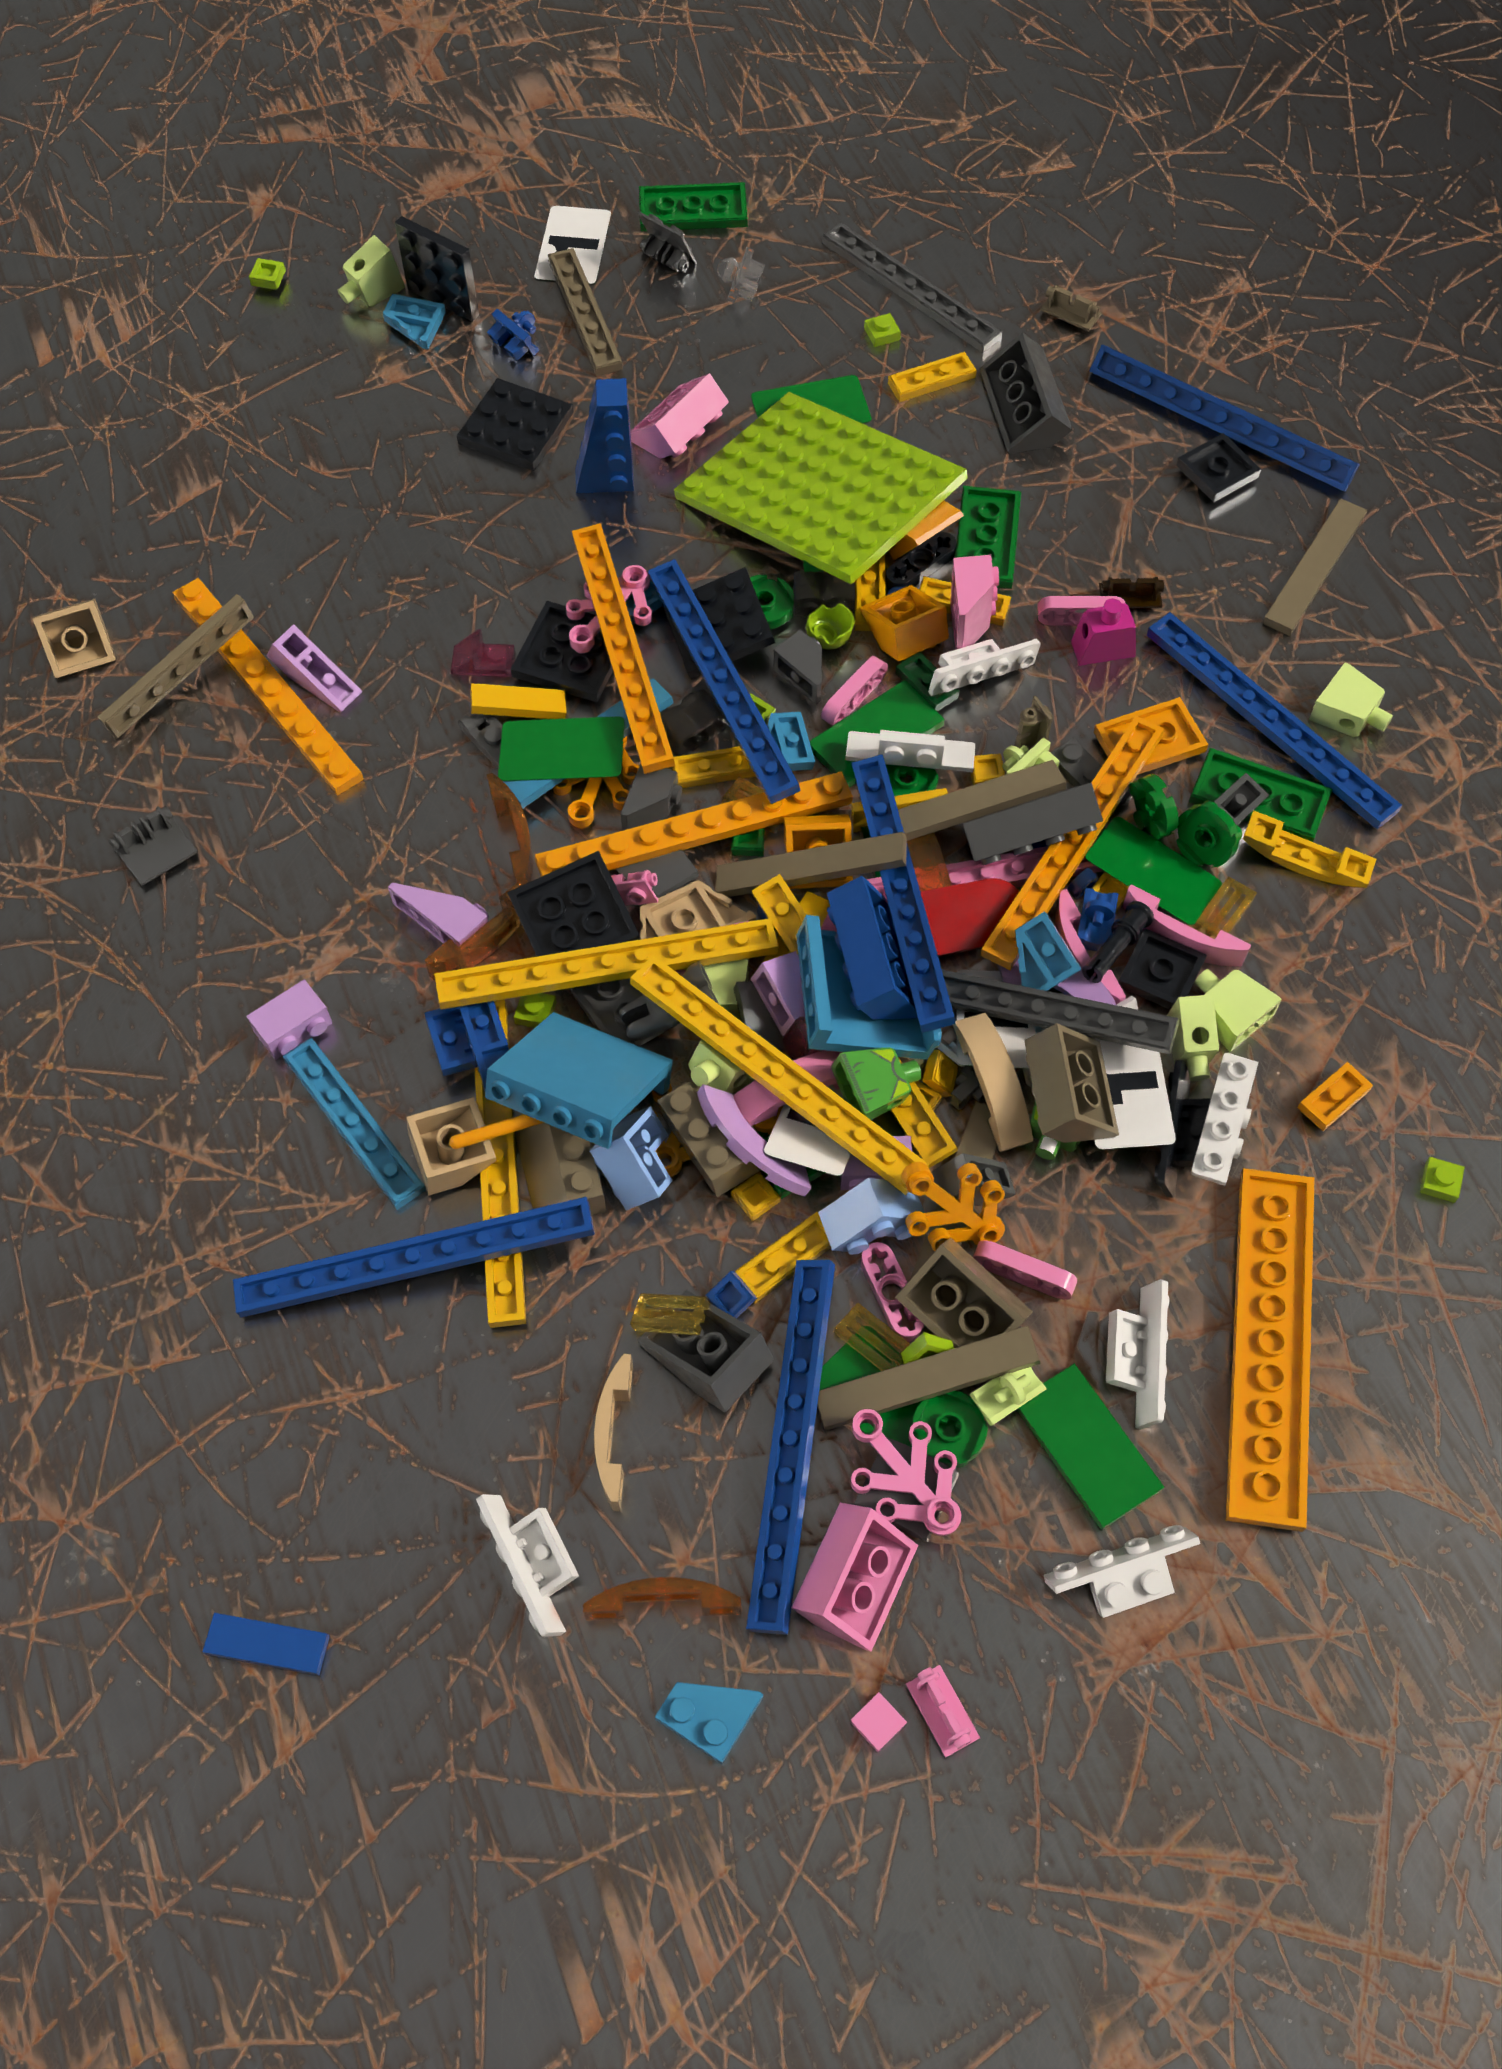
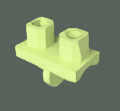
M1043 737L1030 750L1025 745L1021 748L1012 745L1008 746L1003 752L1006 762L1002 765L1003 769L1007 771L1006 775L1050 760H1054L1058 767L1060 761L1049 752L1051 742Z
M1029 1367L994 1378L969 1395L988 1424L992 1426L1047 1388L1038 1379L1032 1368Z

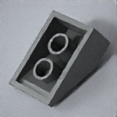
M688 1290L637 1340L640 1346L697 1395L724 1412L737 1401L774 1361L761 1332Z

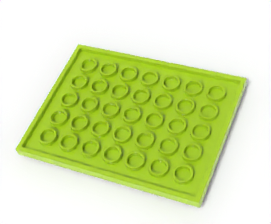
M788 392L674 489V494L677 500L852 584L966 481L968 476L966 468Z

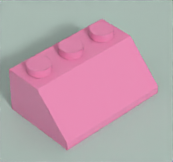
M710 373L683 383L631 430V442L660 459L670 455L675 458L687 449L685 444L689 440L693 441L705 432L703 427L707 423H713L722 416L721 410L729 401Z
M991 555L953 558L950 608L955 650L975 644L990 627L991 616L996 615L995 601L998 599L999 570L998 566L992 567Z
M840 1502L791 1608L815 1626L871 1652L918 1545L872 1508Z

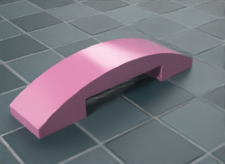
M1132 884L1129 886L1123 908L1126 909L1128 904L1133 901L1146 904L1154 914L1152 924L1146 929L1206 954L1207 957L1204 963L1230 967L1242 966L1251 944L1223 930H1220L1217 937L1213 939L1158 911L1161 899Z
M1065 889L1060 892L1055 914V927L1083 969L1091 958L1076 933L1081 914L1068 890ZM1108 970L1101 982L1109 990L1115 1003L1118 1004L1126 999V995L1112 970Z
M825 1050L793 1060L827 1087L833 1084L836 1090L840 1089L831 1066L838 1055L843 1052ZM756 1080L733 1095L741 1114L750 1126L777 1116L778 1107L786 1104Z

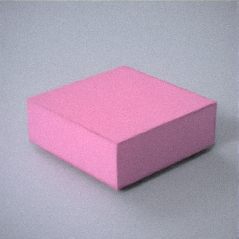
M878 1692L850 1720V1723L878 1753L907 1724V1721Z

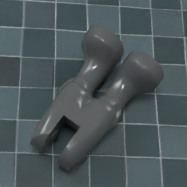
M700 961L694 962L681 976L719 1004L712 991L711 982ZM645 995L636 998L619 1010L621 1020L624 1023H631L626 1028L627 1037L631 1041L652 1037L680 1024L678 1020Z

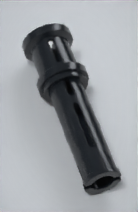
M1139 901L1129 903L1125 909V915L1115 920L1111 926V935L1082 969V973L1087 980H1090L1096 972L1097 974L1092 979V982L1099 983L1125 948L1137 943L1143 928H1147L1152 924L1154 914L1146 904Z

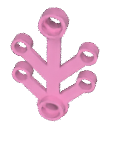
M631 565L623 570L618 580L625 602L631 595L633 596L636 606L633 611L635 623L639 626H646L652 622V610L647 606L644 591L650 586V578L648 572L642 566ZM586 582L583 587L584 595L587 599H572L566 604L567 617L571 620H580L584 617L585 612L595 611ZM597 616L588 625H576L570 630V645L576 652L587 653L594 646V637L601 630Z
M863 1409L857 1412L852 1422L853 1435L861 1442L870 1443L896 1475L872 1473L866 1468H858L851 1476L850 1484L852 1489L859 1494H866L871 1489L913 1494L921 1505L897 1504L892 1498H882L878 1501L875 1511L890 1523L896 1519L923 1522L926 1528L935 1535L946 1536L952 1534L961 1522L960 1508L951 1499L952 1474L957 1466L956 1456L947 1450L936 1454L933 1468L938 1474L936 1494L934 1495L925 1484L927 1444L932 1436L931 1427L923 1421H918L911 1425L908 1434L909 1441L912 1443L911 1462L909 1465L881 1432L883 1427L881 1416L872 1409ZM863 1423H869L873 1426L874 1431L870 1434H865L860 1430V1426ZM916 1429H923L927 1433V1437L919 1440L915 1438L913 1432ZM947 1458L951 1461L952 1467L943 1469L939 1466L938 1460ZM859 1475H864L869 1479V1484L861 1487L856 1484L855 1478ZM890 1505L894 1509V1514L889 1517L882 1515L880 1512L881 1506ZM937 1511H944L948 1515V1521L940 1523L935 1519L934 1514Z

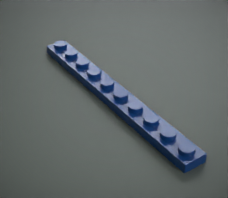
M1103 344L1089 370L1102 378L1221 434L1224 433L1226 436L1344 492H1346L1360 464Z
M673 559L648 570L650 581L770 803L773 804L800 792V786L677 561Z
M1171 612L1148 628L1147 636L1323 785L1332 788V792L1377 830L1399 813L1402 804Z
M883 754L852 762L870 836L876 837L904 832ZM907 845L906 866L881 870L880 874L923 1033L954 1025L956 1021Z
M582 1197L233 1279L236 1313L242 1318L595 1235L587 1197Z
M796 1260L746 1629L751 1632L786 1635L789 1632L835 1264L831 1260Z

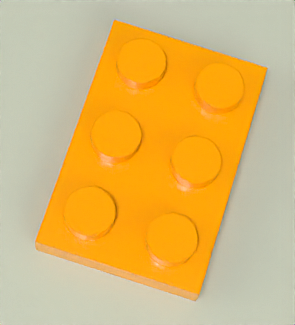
M1180 697L1096 724L1093 731L1105 754L1109 757L1135 716L1163 727L1162 738L1138 775L1205 753L1209 745Z

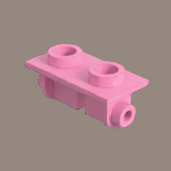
M649 870L628 873L627 881H625L623 874L611 875L625 906L658 903V898L652 890V887L656 886L658 882L656 873H651Z
M940 1665L933 1669L929 1667L917 1674V1678L905 1684L945 1758L980 1739L978 1732Z

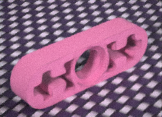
M1047 596L1042 598L1037 604L1038 620L1040 623L1050 626H1078L1083 613L1075 612L1076 610L1103 607L1105 601L1111 598L1117 599L1121 603H1125V600L1117 596Z
M871 656L828 700L822 710L821 719L833 726L849 716L880 684L886 675L888 664L876 656Z
M979 1241L973 1258L987 1271L1058 1299H1070L1077 1284V1278L1072 1273L992 1241Z
M871 1243L869 1248L862 1252L861 1268L894 1337L902 1342H913L922 1334L924 1324L905 1307L904 1313L909 1321L915 1320L916 1322L912 1331H909L906 1326L900 1328L902 1315L899 1309L904 1305L898 1300L885 1298L882 1293L883 1287L888 1284H896L903 1289L908 1282L892 1249L884 1243ZM874 1254L878 1258L885 1257L883 1269L886 1275L880 1278L881 1271L876 1263L870 1264Z

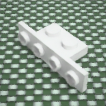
M993 639L943 653L940 655L938 662L941 668L934 671L928 693L934 696L969 684H976L995 676H1002L1014 670L1028 668L1034 665L1041 643L1038 639H1033L1000 650Z
M880 730V734L850 731L848 733L846 760L859 761L883 754L885 764L973 772L975 743L945 740V736L888 730Z
M1224 1053L1191 1169L1192 1176L1220 1185H1226L1233 1158L1238 1159L1244 1139L1239 1138L1241 1128L1246 1129L1252 1109L1247 1108L1259 1062L1234 1054Z
M1162 1279L1140 1288L1139 1315L1119 1309L1109 1312L1106 1383L1136 1392L1135 1428L1144 1429L1163 1422L1166 1410L1164 1396L1165 1378L1167 1375L1166 1343L1168 1340L1167 1308L1169 1306L1168 1281Z
M482 1494L476 1499L480 1507V1518L484 1525L490 1529L497 1543L496 1551L511 1572L513 1587L517 1594L523 1598L530 1612L529 1620L531 1625L542 1637L561 1636L566 1630L550 1596L579 1577V1574L547 1509L537 1508L514 1524L501 1495Z
M1173 1525L1162 1529L1157 1536L1148 1539L1142 1537L1131 1539L1125 1543V1547L1113 1551H1096L1089 1556V1559L1079 1563L1066 1562L1059 1564L1053 1568V1572L1043 1576L1045 1583L1056 1594L1090 1583L1097 1612L1102 1618L1175 1593L1165 1556L1199 1545L1200 1540L1188 1528Z

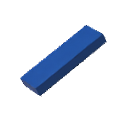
M214 1613L202 1652L205 1655L319 1676L330 1636L322 1632Z

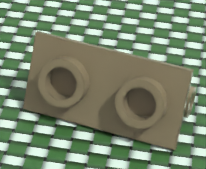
M1058 285L1054 287L1049 286L1046 291L1048 299L1041 306L1040 311L1089 332L1102 315L1100 307L1096 305L1097 303L1079 295L1076 296L1075 300H1072V292L1060 288Z
M1036 695L1033 696L1031 707L1026 708L1020 713L1019 734L1014 744L1018 748L1025 745L1030 750L1043 737L1049 740V732L1053 721L1052 713L1046 705H1042Z

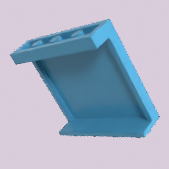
M806 915L796 934L808 1048L849 1052L891 1047L895 1050L898 1057L928 1060L935 1047H938L941 1042V1028L922 1033L918 1018L872 1020L862 1010L858 1011L850 998V992L853 991L851 982L845 976L842 968V963L845 962V959L835 942L834 936L838 934L837 931L821 930L819 916Z
M553 1012L487 1069L485 1098L609 1149L612 1142L613 1128L652 1090L664 1094L669 1089L673 1060Z

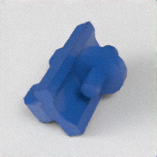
M496 309L491 314L496 322L487 331L492 341L501 346L510 336L512 339L504 348L516 361L527 351L535 356L539 349L531 342V336L528 334H534L536 331L534 315L529 311L515 312L512 315L513 322L499 309Z
M1090 888L1085 889L1077 933L1085 949L1098 951L1111 935L1118 893H1100Z

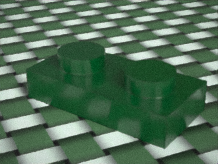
M918 652L898 664L895 674L902 681L906 680L938 712L957 700L960 691L956 688L950 692L931 696L928 691L934 671L937 668L921 652Z

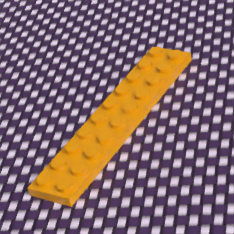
M1243 1168L1240 1173L1226 1521L1303 1532L1307 1527L1314 1177Z

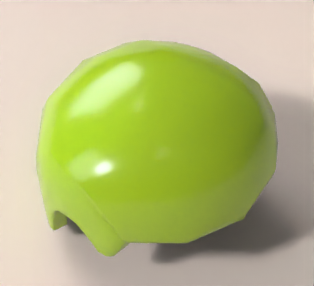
M839 603L833 608H827L822 604L815 612L808 616L805 630L809 637L812 636L818 640L823 649L833 650L849 641L855 619L852 611L843 604Z

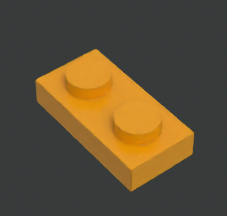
M1346 1062L1304 1098L1297 1108L1324 1132L1371 1090L1373 1084L1350 1063Z

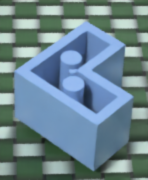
M651 1106L624 1117L613 1128L612 1142L609 1149L596 1144L590 1150L595 1164L605 1175L614 1195L620 1200L625 1210L659 1198L673 1181L655 1152L667 1138L668 1134Z
M867 1178L819 1211L818 1214L832 1251L848 1252L850 1255H854L869 1248L868 1244L876 1238L888 1236L903 1240L912 1237L905 1225L906 1217L915 1211L925 1212L917 1195L910 1192L904 1195L884 1179Z

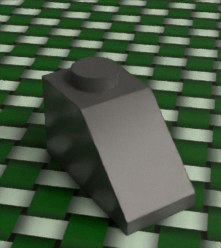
M800 629L774 649L773 669L817 705L821 701L822 646L817 639L812 636L809 637Z
M640 764L620 814L622 831L649 824L669 816L673 804L677 805L682 794V786L678 785V773L676 771L661 769L644 774Z
M1245 773L1214 802L1230 815L1236 825H1239L1269 794ZM1203 830L1205 832L1204 836L1207 839H1212L1211 835L1206 830Z
M962 1153L931 1172L937 1185L959 1199L960 1180L957 1176L959 1168L967 1163L977 1165L982 1174V1181L975 1187L973 1206L983 1204L980 1188L989 1180H996L1000 1183L1005 1192L1004 1199L1016 1195L1005 1162Z

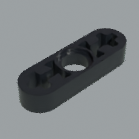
M939 532L890 565L886 571L885 584L887 589L890 590L893 587L900 586L907 587L909 585L915 587L922 581L923 576H930L951 561L956 552L957 542L955 537L947 532ZM917 559H924L928 561L929 564L924 567L916 566L913 563V561Z

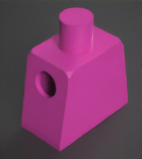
M1111 598L1105 601L1103 607L1084 611L1071 639L1079 666L1136 656V627L1127 604Z

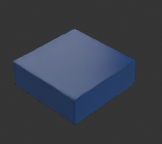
M730 1271L705 1295L714 1306L736 1319L757 1299L756 1295L735 1271Z

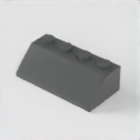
M1023 332L979 368L1007 452L1010 454L1051 448L1073 430L1043 347Z
M1085 783L964 822L962 825L974 862L981 860L982 865H987L1002 860L1000 854L1013 850L1015 856L1033 850L1032 843L1045 840L1046 845L1065 840L1064 833L1077 830L1078 835L1097 830L1096 823L1102 822L1103 818L1092 783Z

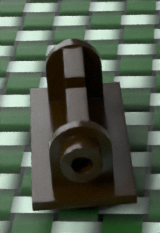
M1108 577V580H1102V583H1099L1100 596L1121 597L1129 608H1162L1161 592L1164 591V580H1158V577L1137 578L1136 582H1131V578L1112 579V577Z

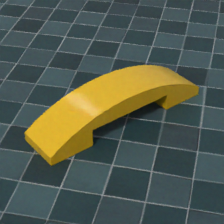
M1253 810L1242 839L1266 858L1296 873L1323 882L1366 888L1368 886L1377 860L1376 858L1345 847L1343 852L1339 853L1282 830L1284 822Z

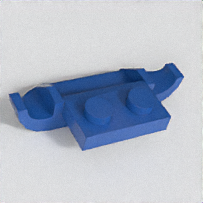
M494 1001L442 1010L439 1008L425 1012V1020L443 1077L477 1067L485 1092L487 1069L509 1051L508 1042Z

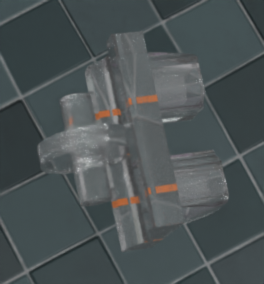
M746 247L742 261L739 264L733 257L722 259L718 263L717 273L722 278V281L725 283L733 281L727 297L729 302L734 303L737 296L751 302L756 293L758 281L765 265L752 259L753 249Z

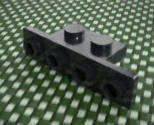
M1175 1060L1174 1072H1170L1168 1078L1169 1090L1171 1092L1169 1105L1176 1140L1171 1145H1159L1161 1160L1160 1164L1156 1165L1154 1173L1156 1184L1160 1186L1166 1197L1171 1198L1175 1197L1179 1167L1193 1166L1211 1098L1189 1099L1191 1081L1189 1079L1188 1067L1183 1060Z

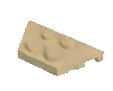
M696 880L658 898V903L640 906V938H653L746 921H756V915L750 910L746 913L733 905L732 899L714 892L710 886L700 880Z

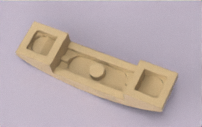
M986 1013L957 1020L953 1027L963 1054H969L991 1113L988 1122L999 1152L1032 1143V1129L1023 1092L1006 1047L992 1021Z
M623 1354L609 1374L599 1399L594 1428L595 1457L601 1484L612 1510L616 1512H621L624 1472L622 1464L610 1463L615 1401L630 1402L633 1373L631 1354Z

